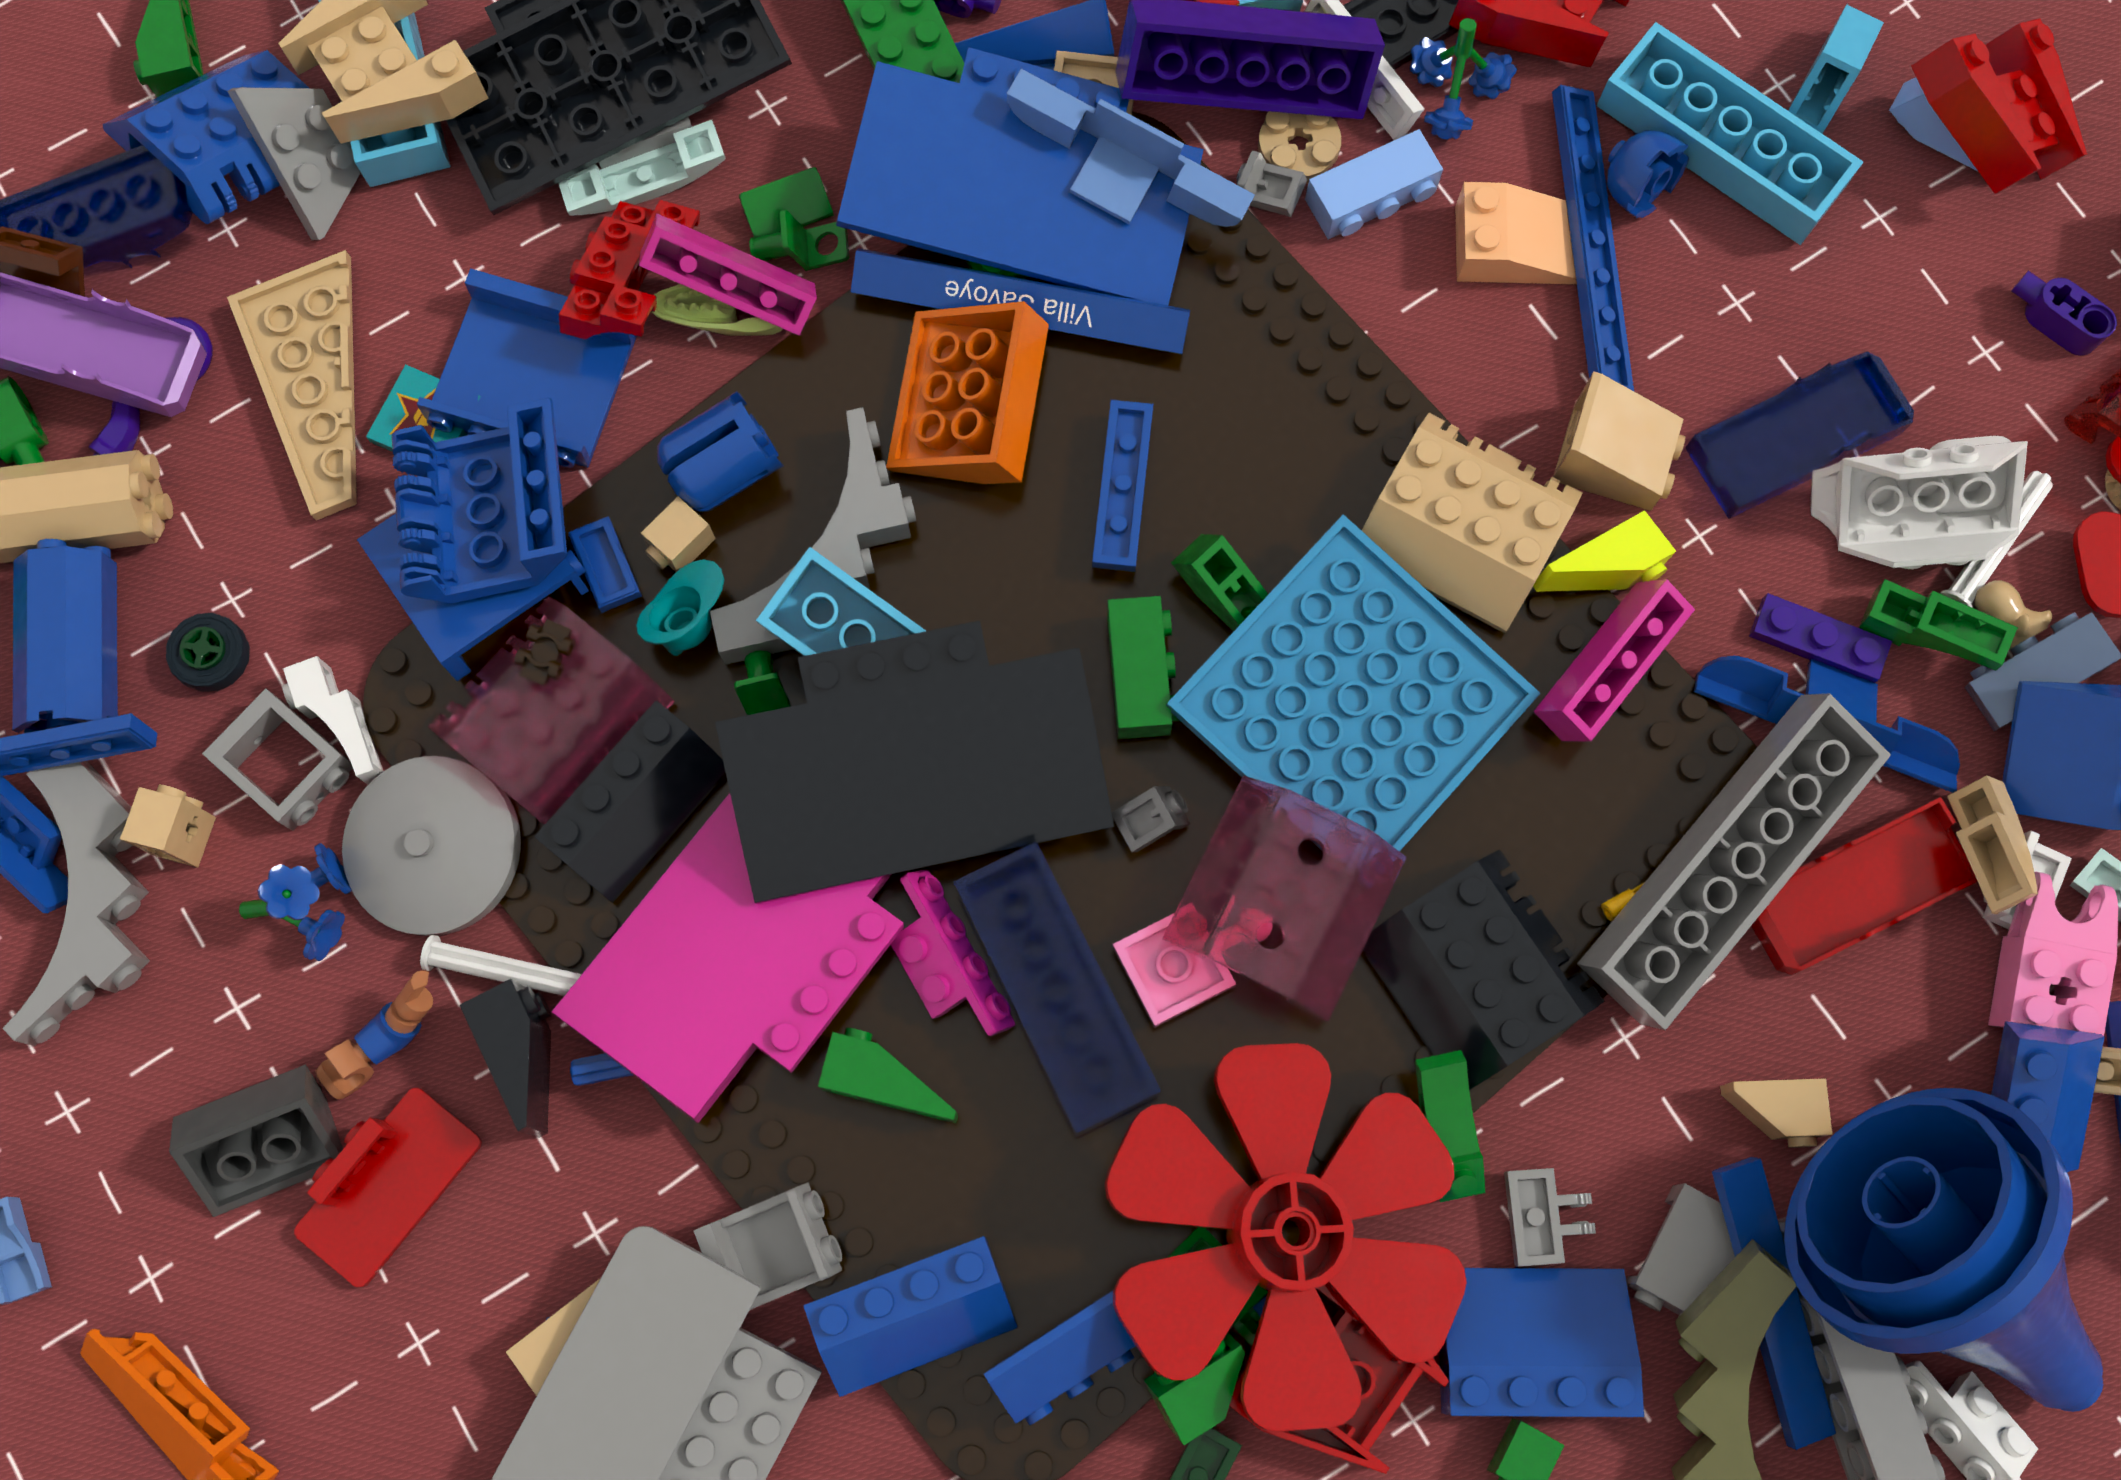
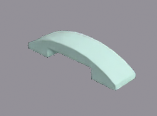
M709 120L673 133L676 142L603 169H599L594 164L559 182L558 184L568 214L574 216L616 210L620 201L636 205L670 193L705 175L726 159L713 121Z

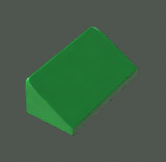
M816 167L739 194L740 203L753 237L781 231L780 211L787 210L803 227L834 216Z

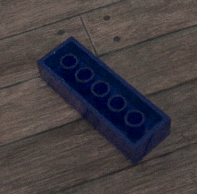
M1034 842L954 881L956 892L1075 1136L1078 1137L1158 1097L1161 1090L1038 843Z

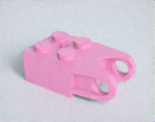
M2036 871L2034 873L2038 895L2017 904L2008 934L2003 936L1988 1025L2004 1028L2005 1021L2096 1033L2104 1036L2117 960L2118 899L2113 887L2107 885L2094 886L2082 905L2078 916L2072 921H2068L2060 915L2056 908L2055 893L2050 875ZM2051 985H2054V995H2050L2049 988Z

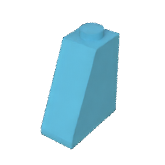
M1846 4L1788 111L1823 134L1860 73L1884 22Z

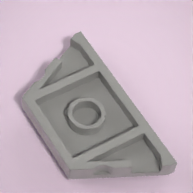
M239 87L228 90V94L310 239L321 240L328 232L361 173L355 164L351 143L341 144L322 115V112L333 107L323 89Z

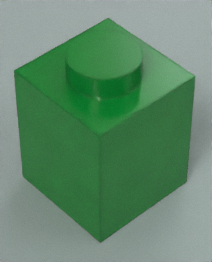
M1512 1418L1487 1470L1498 1476V1480H1548L1565 1445L1525 1422Z

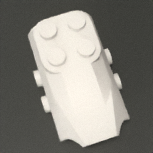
M1984 436L1942 441L1934 445L1930 450L1910 448L1904 453L1843 458L1840 462L1812 471L1811 516L1821 521L1835 535L1838 551L1892 568L1918 569L1923 565L1944 563L1964 565L1969 561L1985 560L2019 534L2028 441L2011 442L2003 436Z

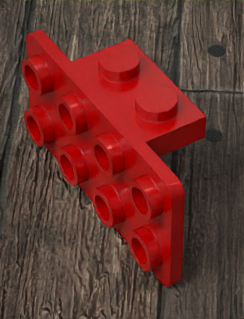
M420 1088L410 1089L384 1121L369 1117L366 1122L360 1121L348 1132L344 1139L346 1146L335 1159L330 1158L325 1161L313 1175L312 1180L315 1183L307 1191V1194L316 1202L294 1229V1235L299 1241L354 1287H365L370 1283L482 1145L479 1135Z

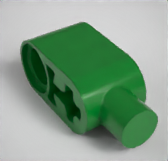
M8 376L0 380V458L8 465L13 462L16 465L45 462L39 449L49 444L48 438L26 395L17 382Z

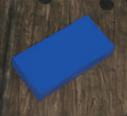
M609 516L568 532L578 559L586 570L584 574L601 613L642 597Z

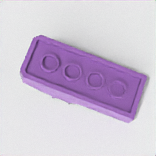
M0 272L1 369L168 417L185 411L207 356L202 343L193 329L133 307L127 299L124 303L116 302L99 295L93 289L91 294L94 297L87 298Z

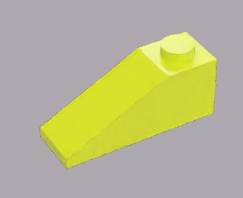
M1644 510L1548 564L1538 576L1533 588L1536 592L1628 589L1637 582L1653 581L1660 578L1668 570L1664 564L1673 556L1676 550Z

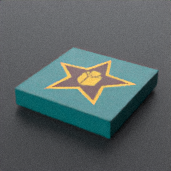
M405 364L366 438L370 443L392 451V433L404 428L422 425L434 442L466 436L467 433L464 429L454 426L451 432H443L427 424V419L417 406L419 397L432 400L440 379Z

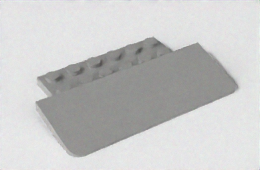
M638 1226L628 1231L621 1240L491 1480H766L822 1371L807 1361L740 1328L761 1289V1285L656 1228Z

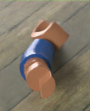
M422 970L414 973L395 1001L386 1004L354 1036L356 1044L351 1039H348L324 1053L328 1059L323 1061L316 1069V1076L331 1096L336 1099H344L357 1091L374 1073L373 1068L369 1064L370 1061L376 1065L405 1048L417 1036L421 1029L422 1018L425 1017L433 1005V997L425 988L428 982L429 971Z

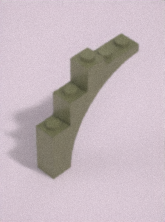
M1754 1239L1742 1249L1675 1321L1679 1334L1682 1337L1678 1342L1683 1349L1698 1362H1702L1706 1358L1705 1362L1673 1394L1679 1411L1676 1415L1679 1421L1697 1437L1704 1433L1671 1468L1675 1480H1762L1754 1460L1748 1425L1749 1385L1758 1348L1774 1315L1796 1288V1284L1790 1271Z

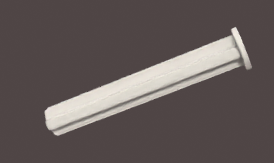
M2033 471L2024 481L2019 534L2053 487L2051 476L2047 473L2042 474L2039 471ZM2018 536L1987 559L1969 561L1950 588L1941 591L1940 594L1973 608L1972 602L1977 591L1985 585Z
M430 935L427 938L420 958L421 968L426 971H431L434 967L500 982L512 979L524 987L529 986L531 989L565 996L582 975L442 943L440 937L436 935Z

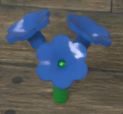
M319 843L314 847L317 855L316 860L319 865L318 868L310 872L303 866H296L290 869L285 865H276L270 869L268 880L262 882L258 887L257 892L260 899L244 901L239 906V913L244 919L271 916L275 919H283L298 927V932L306 936L307 943L303 950V956L309 960L315 959L316 961L323 960L330 948L339 942L345 915L339 911L334 912L329 909L320 916L317 922L310 917H305L309 913V905L318 900L320 895L319 887L328 882L335 889H340L344 894L352 891L347 881L344 867L340 864L336 854L330 848L326 849L322 843Z

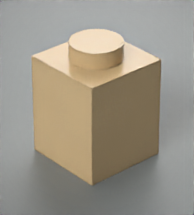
M680 497L671 502L641 532L648 545V548L644 551L647 556L661 569L669 565L675 572L693 562L716 539L710 525Z

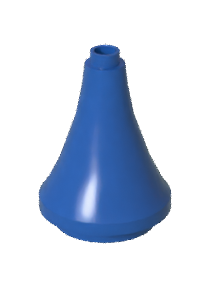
M1961 1088L1926 1089L1889 1099L1868 1109L1845 1124L1818 1150L1808 1163L1793 1191L1785 1221L1784 1243L1788 1267L1796 1286L1807 1302L1827 1323L1852 1341L1869 1348L1900 1354L1939 1352L1988 1368L2010 1381L2033 1400L2048 1408L2069 1412L2081 1411L2094 1404L2101 1395L2103 1389L2101 1356L2084 1329L2070 1296L2064 1252L2073 1215V1196L2069 1175L2055 1147L2026 1114L2009 1102L1983 1092Z

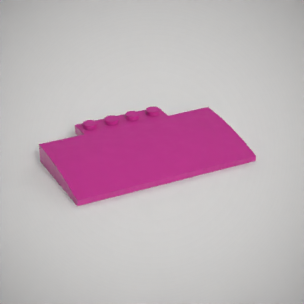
M729 793L561 999L552 1013L696 1123H699L757 1048L790 1073L794 1071L904 928V923L873 901V898L892 874L755 903L732 799Z

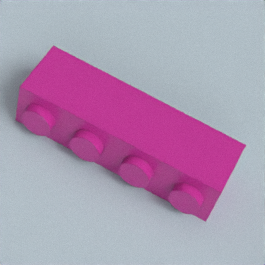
M656 214L640 251V267L799 336L817 299L815 283L660 214Z
M1668 579L1637 582L1533 712L1561 741H1592L1695 609Z

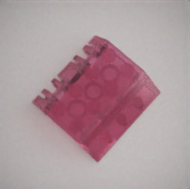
M549 596L535 609L542 618L539 620L530 615L524 622L529 629L533 623L543 627L546 619L572 629L573 633L570 638L576 641V645L569 657L563 655L561 664H564V670L559 680L556 681L550 678L545 688L521 678L519 674L523 667L514 663L515 655L521 647L531 651L534 642L529 640L524 642L512 635L506 641V644L513 650L509 653L501 647L476 674L483 683L479 686L471 680L464 687L473 698L468 706L464 708L459 703L456 704L451 701L446 709L453 716L448 719L440 713L428 726L432 732L457 753L461 754L543 825L548 822L656 700L666 709H669L675 702L629 657L569 608Z

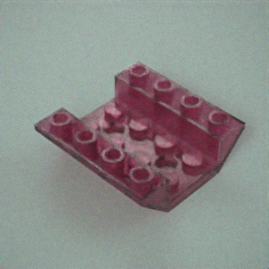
M1242 776L1162 939L1201 959L1207 957L1286 997V1002L1328 1022L1407 857L1375 832L1292 790ZM1312 840L1320 845L1323 857L1319 864L1310 866L1300 860L1298 857V847L1301 842ZM1273 923L1280 928L1282 942L1276 949L1264 948L1257 940V931L1262 924Z

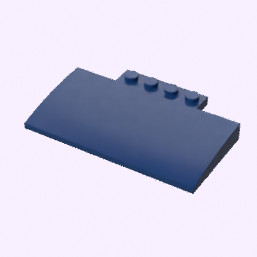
M968 47L960 83L883 62H876L836 226L1071 288L1169 305L1190 215L1166 201L1175 180L1158 171L1130 224H1127L1069 193L1098 138L1080 129L1070 148H1067L1023 123L1013 113L1007 103V92L1020 69L1031 73L1094 108L1097 107L1099 100L1102 99L1126 112L1129 99L1121 98L1119 88ZM1184 144L1180 154L1200 165L1204 149Z

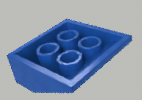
M2019 681L2002 778L2017 814L2108 830H2121V685Z

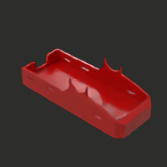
M1941 797L1797 869L1751 925L1776 970L1790 975L1796 974L1978 882L1962 846L1951 830L1956 821Z

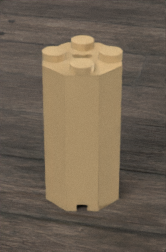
M139 450L0 467V563L14 562V559L26 550L37 549V542L43 539L62 540L66 542L67 546L77 548L103 546L115 549L157 543L165 529V520L171 519L173 516V505L167 493L163 494L159 482L160 467L154 454L143 455Z

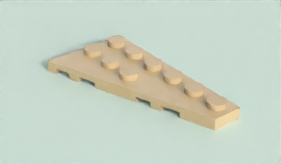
M344 250L227 297L310 515L316 521L357 504L351 256Z

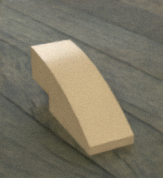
M1986 775L1948 795L1947 798L1961 827V830L1957 831L1956 834L1991 913L1998 914L2038 895L2029 848L2004 782Z

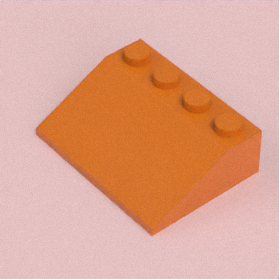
M1025 301L916 311L886 468L892 472L979 484L1022 483L1049 324Z

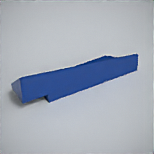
M1089 0L955 43L964 63L968 47L1054 70L1057 51L1114 57V47L1105 0Z

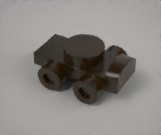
M546 619L543 627L534 623L531 624L527 631L526 639L534 642L533 648L530 651L521 647L514 659L515 664L523 667L519 676L545 688L550 678L556 681L559 680L564 670V664H561L563 655L569 657L576 645V641L570 638L573 633L572 629Z

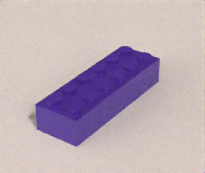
M1129 0L1115 73L1122 99L1363 119L1385 44L1377 23L1373 18L1184 0Z

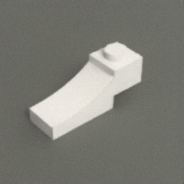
M318 656L283 668L287 684H284L282 689L291 709L299 710L309 719L319 716L343 746L355 775L368 785L383 772V768L365 722L361 701L347 689L341 692L338 691L332 669Z

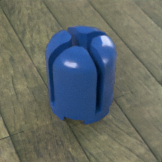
M737 391L663 436L657 445L658 465L662 472L668 475V483L673 491L689 507L699 512L714 510L784 466L777 458L779 454L762 425L758 424L752 414L749 415L744 407L747 403Z

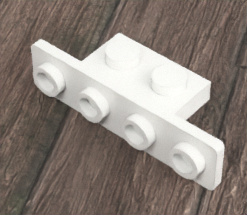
M1916 1360L1905 1365L1910 1377V1384L1907 1386L1913 1405L1918 1406L1924 1415L1928 1428L1927 1433L1967 1480H2021L2020 1475L2038 1448L1972 1371L1959 1376L1948 1392H1946L1922 1362Z

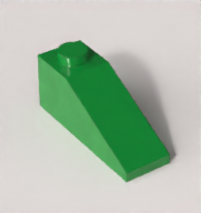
M149 0L135 41L138 60H134L133 65L139 82L142 85H148L155 96L159 97L204 75L189 0Z
M1201 534L1171 562L1196 596L1233 632L1268 595L1267 591L1223 535Z
M846 1027L844 1035L832 1032L818 1084L822 1091L956 1124L958 1118L957 1111L882 1046L872 1042L873 1034Z

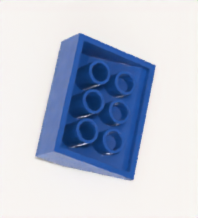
M1464 1268L1467 1281L1465 1293L1445 1343L1439 1351L1440 1369L1449 1380L1446 1387L1440 1386L1441 1413L1449 1416L1644 1417L1641 1362L1624 1269Z

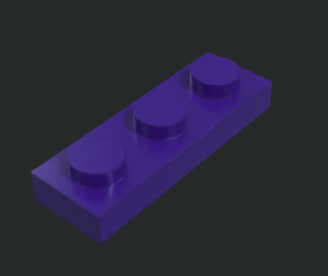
M1769 593L1762 598L1749 637L1808 660H1817L1873 683L1880 679L1892 644L1891 640Z

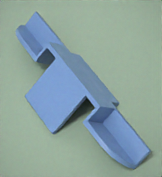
M1020 69L1007 92V103L1013 113L1023 123L1057 143L1070 148L1080 129L1098 138L1069 193L1127 224H1130L1158 171L1175 180L1166 200L1167 202L1213 225L1224 227L1237 225L1243 219L1255 194L1181 155L1184 143L1102 99L1099 100L1097 107L1094 108L1023 69Z

